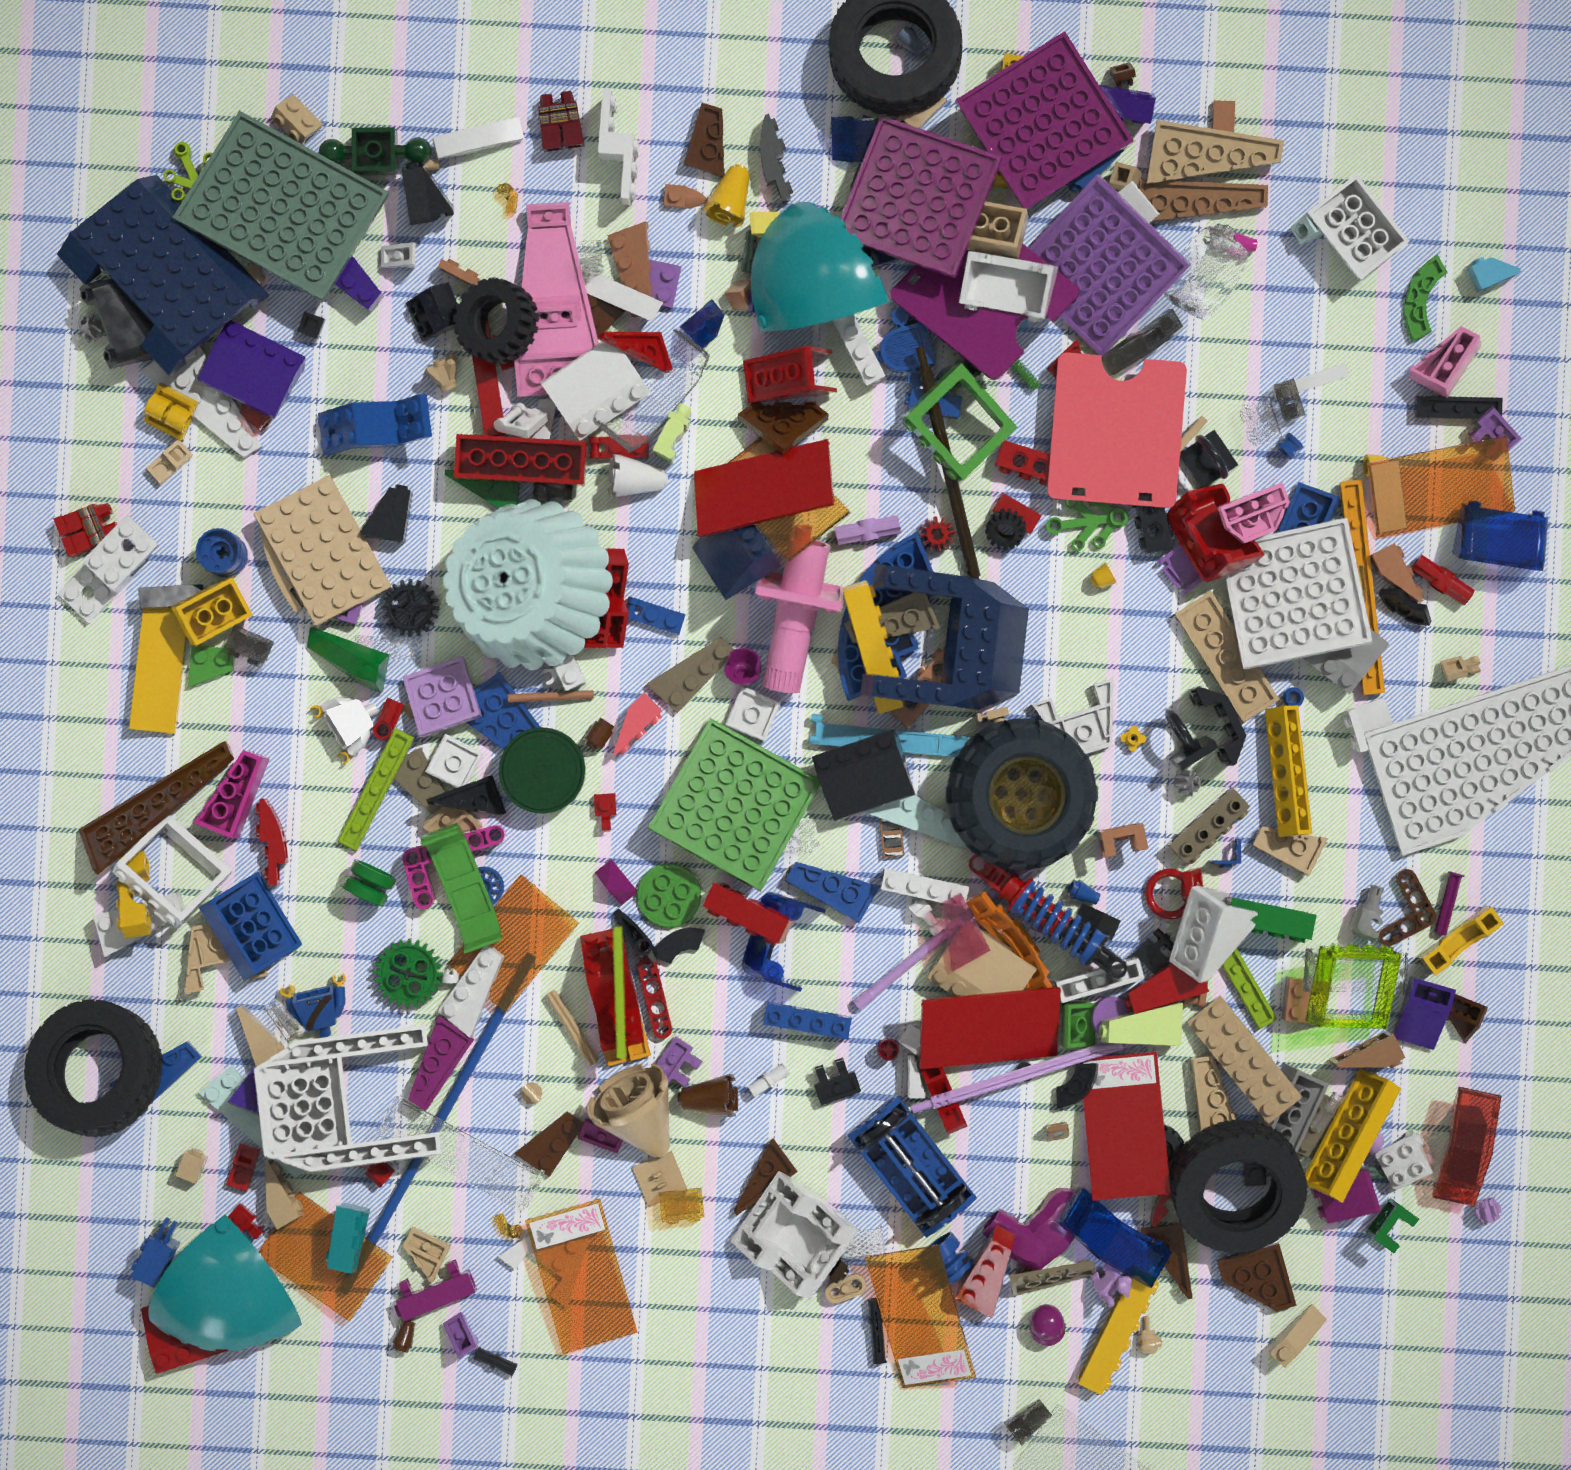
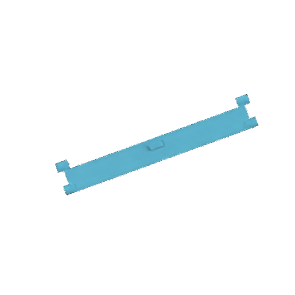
M812 714L811 722L816 723L815 735H810L809 744L844 746L889 731L890 729L822 723L823 715ZM894 730L899 735L903 752L957 757L964 744L971 738Z

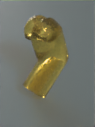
M508 183L499 184L497 192L507 200L505 212L516 214L517 192Z
M503 1212L493 1216L501 1234L514 1239L523 1233L521 1225L513 1226L507 1223Z

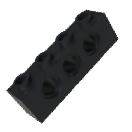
M1139 493L1138 500L1152 501L1151 494ZM1131 505L1132 509L1136 508L1137 516L1134 517L1136 529H1140L1141 538H1139L1140 549L1144 550L1145 554L1172 549L1165 508L1153 507V514L1146 515L1143 512V506ZM1149 525L1157 527L1158 533L1156 536L1153 537L1148 534L1147 528Z

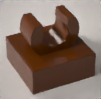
M1130 62L1109 67L1110 75L1118 88H1122L1121 82L1126 79L1129 86H1133L1132 78L1136 77L1135 68Z

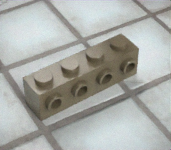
M1230 787L1167 845L1184 864L1189 862L1193 864L1200 858L1201 855L1199 853L1204 848L1208 850L1217 842L1215 840L1217 836L1228 833L1233 828L1231 824L1236 819L1240 821L1249 813L1247 809L1250 808V805L1233 787Z

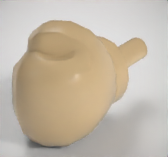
M1144 1316V1330H1140L1138 1349L1144 1354H1154L1162 1346V1339L1160 1336L1155 1335V1330H1150L1149 1316Z

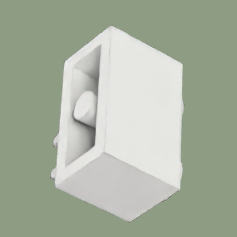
M567 653L564 661L554 666V669L546 668L541 671L542 675L548 672L552 675L551 680L546 682L547 685L553 684L556 678L559 677L566 691H570L587 682L574 655Z

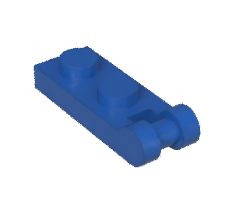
M628 597V619L680 635L686 614L634 597ZM637 606L643 607L641 615L634 614Z

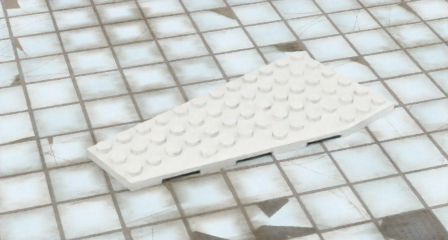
M1571 665L1364 733L1371 762L1402 856L1464 836L1469 830L1505 806L1543 775L1552 771L1571 757Z

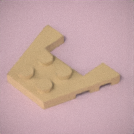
M208 923L192 926L185 994L205 990L200 971L201 967L231 961ZM263 969L251 976L249 980L268 976V972L266 969Z

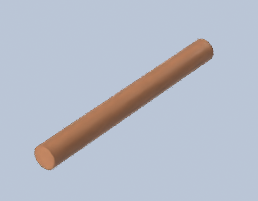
M593 690L507 694L508 703L594 699Z

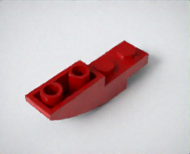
M267 798L259 799V803H256V816H259V824L256 825V837H259V842H268V846H265L264 850L265 859H268V867H265L264 872L265 880H268V885L280 884V863H289L287 842L275 809Z

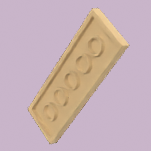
M1212 591L1174 614L1224 695L1229 697L1242 723L1280 700L1259 667L1243 669L1236 629Z
M1222 996L1216 998L1187 1022L1268 1124L1272 1123L1303 1098Z

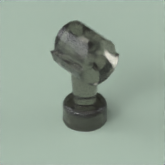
M533 483L532 499L548 502L551 501V498L563 497L564 502H572L573 486L565 485L564 489L550 487L548 484Z

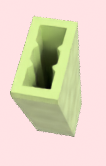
M1173 1002L1136 1014L1131 1012L1102 1020V1025L1099 1027L1101 1042L1181 1046L1183 1003Z

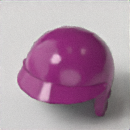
M734 649L729 653L727 664L724 668L726 677L735 684L742 686L754 683L761 674L760 656L751 649Z
M1050 1304L1036 1307L1030 1316L1029 1330L1033 1339L1041 1345L1052 1346L1060 1342L1064 1337L1066 1323L1060 1310Z

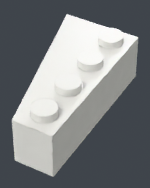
M181 892L162 896L180 913L185 909ZM146 901L140 903L146 905L151 915V932L167 924L163 916L148 907ZM117 909L93 916L104 958L111 956L143 937L125 938L123 932L119 931L117 927V918H120V913Z

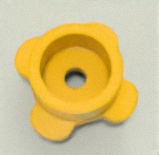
M1131 726L1129 731L1120 736L1121 741L1128 745L1130 751H1136L1137 746L1146 742V736L1138 731L1137 726Z

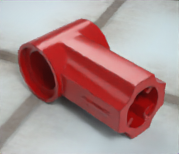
M390 698L386 699L378 721L373 726V734L381 741L389 740L396 728L405 704ZM387 725L389 733L386 736H380V727Z

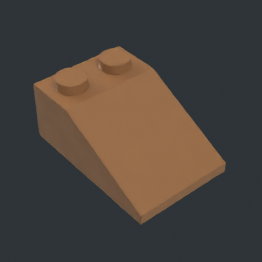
M1384 1031L1330 1058L1329 1061L1338 1068H1377L1388 1066L1394 1068L1402 1063L1401 1060L1406 1057L1395 1035Z

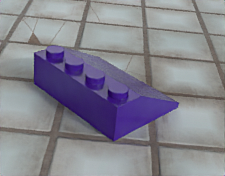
M230 320L219 333L197 381L275 419L305 370L306 357Z

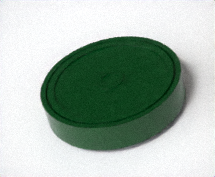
M546 727L532 728L515 736L505 747L499 763V778L505 794L518 807L532 813H552L567 807L577 798L585 782L586 762L578 744L564 732Z

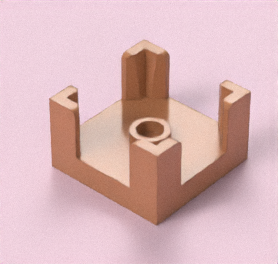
M1134 823L1097 831L1102 856H1115L1116 849L1113 838H1116V841L1129 839L1128 835L1131 837L1133 849H1138L1139 851L1149 849L1143 823Z

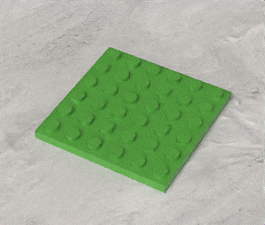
M710 718L648 826V830L761 892L816 794L820 782L812 774Z

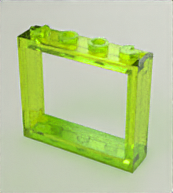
M1332 943L1330 946H1320L1305 1021L1316 1027L1387 1029L1402 954L1394 951V947H1387L1385 945H1381V948L1365 944L1364 947H1359L1355 944H1347L1346 947H1342V945ZM1337 958L1383 960L1372 1014L1326 1013Z

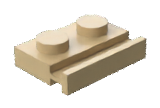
M1008 707L986 711L983 716L980 713L976 714V724H980L983 719L986 722L991 721V724L1005 720V717L1009 716Z

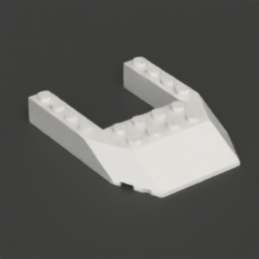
M417 1025L295 1041L254 1068L264 1156L309 1172L440 1155L439 1132L352 1144L342 1059L427 1048L426 1026Z

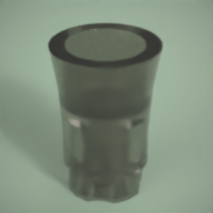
M1038 1399L1034 1404L1031 1403L1023 1411L1003 1423L1019 1444L1023 1446L1046 1423V1420L1052 1417V1414L1042 1401Z

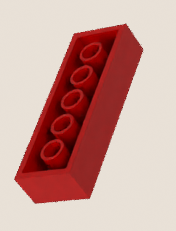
M456 434L454 478L585 486L588 443L586 441Z

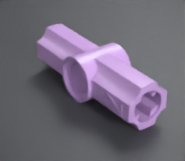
M898 515L879 519L869 518L857 521L854 524L835 527L838 546L859 541L860 543L878 540L879 537L901 533Z

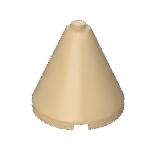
M643 1064L625 1068L612 1075L598 1087L600 1093L595 1100L593 1097H590L587 1104V1113L592 1122L598 1127L652 1157H663L670 1148L668 1078L663 1069L656 1064H651L652 1068H644Z

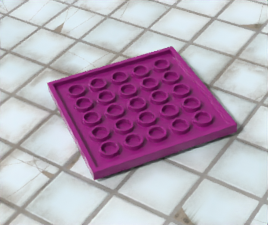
M1065 31L955 100V103L985 150L1002 156L998 171L1024 209L1035 205L1134 142V139Z
M880 116L840 219L846 224L845 229L850 234H855L859 238L863 247L956 278L1001 164L1002 156Z

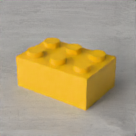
M226 577L171 607L190 644L194 646L253 616L233 577Z

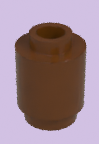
M599 718L584 737L587 740L585 744L595 751L598 748L603 749L613 734L614 726L606 720Z

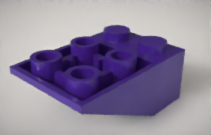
M1410 976L1393 1033L1396 1039L1434 1050L1451 1011L1456 990Z

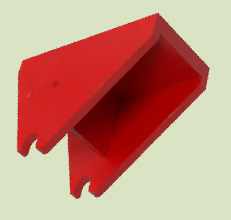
M802 346L743 360L748 403L771 402L837 393V388L815 385L812 358L833 354L832 350L814 346Z

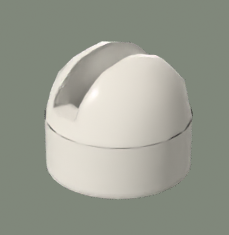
M449 969L443 972L442 983L459 982L457 970L452 969V974H449Z

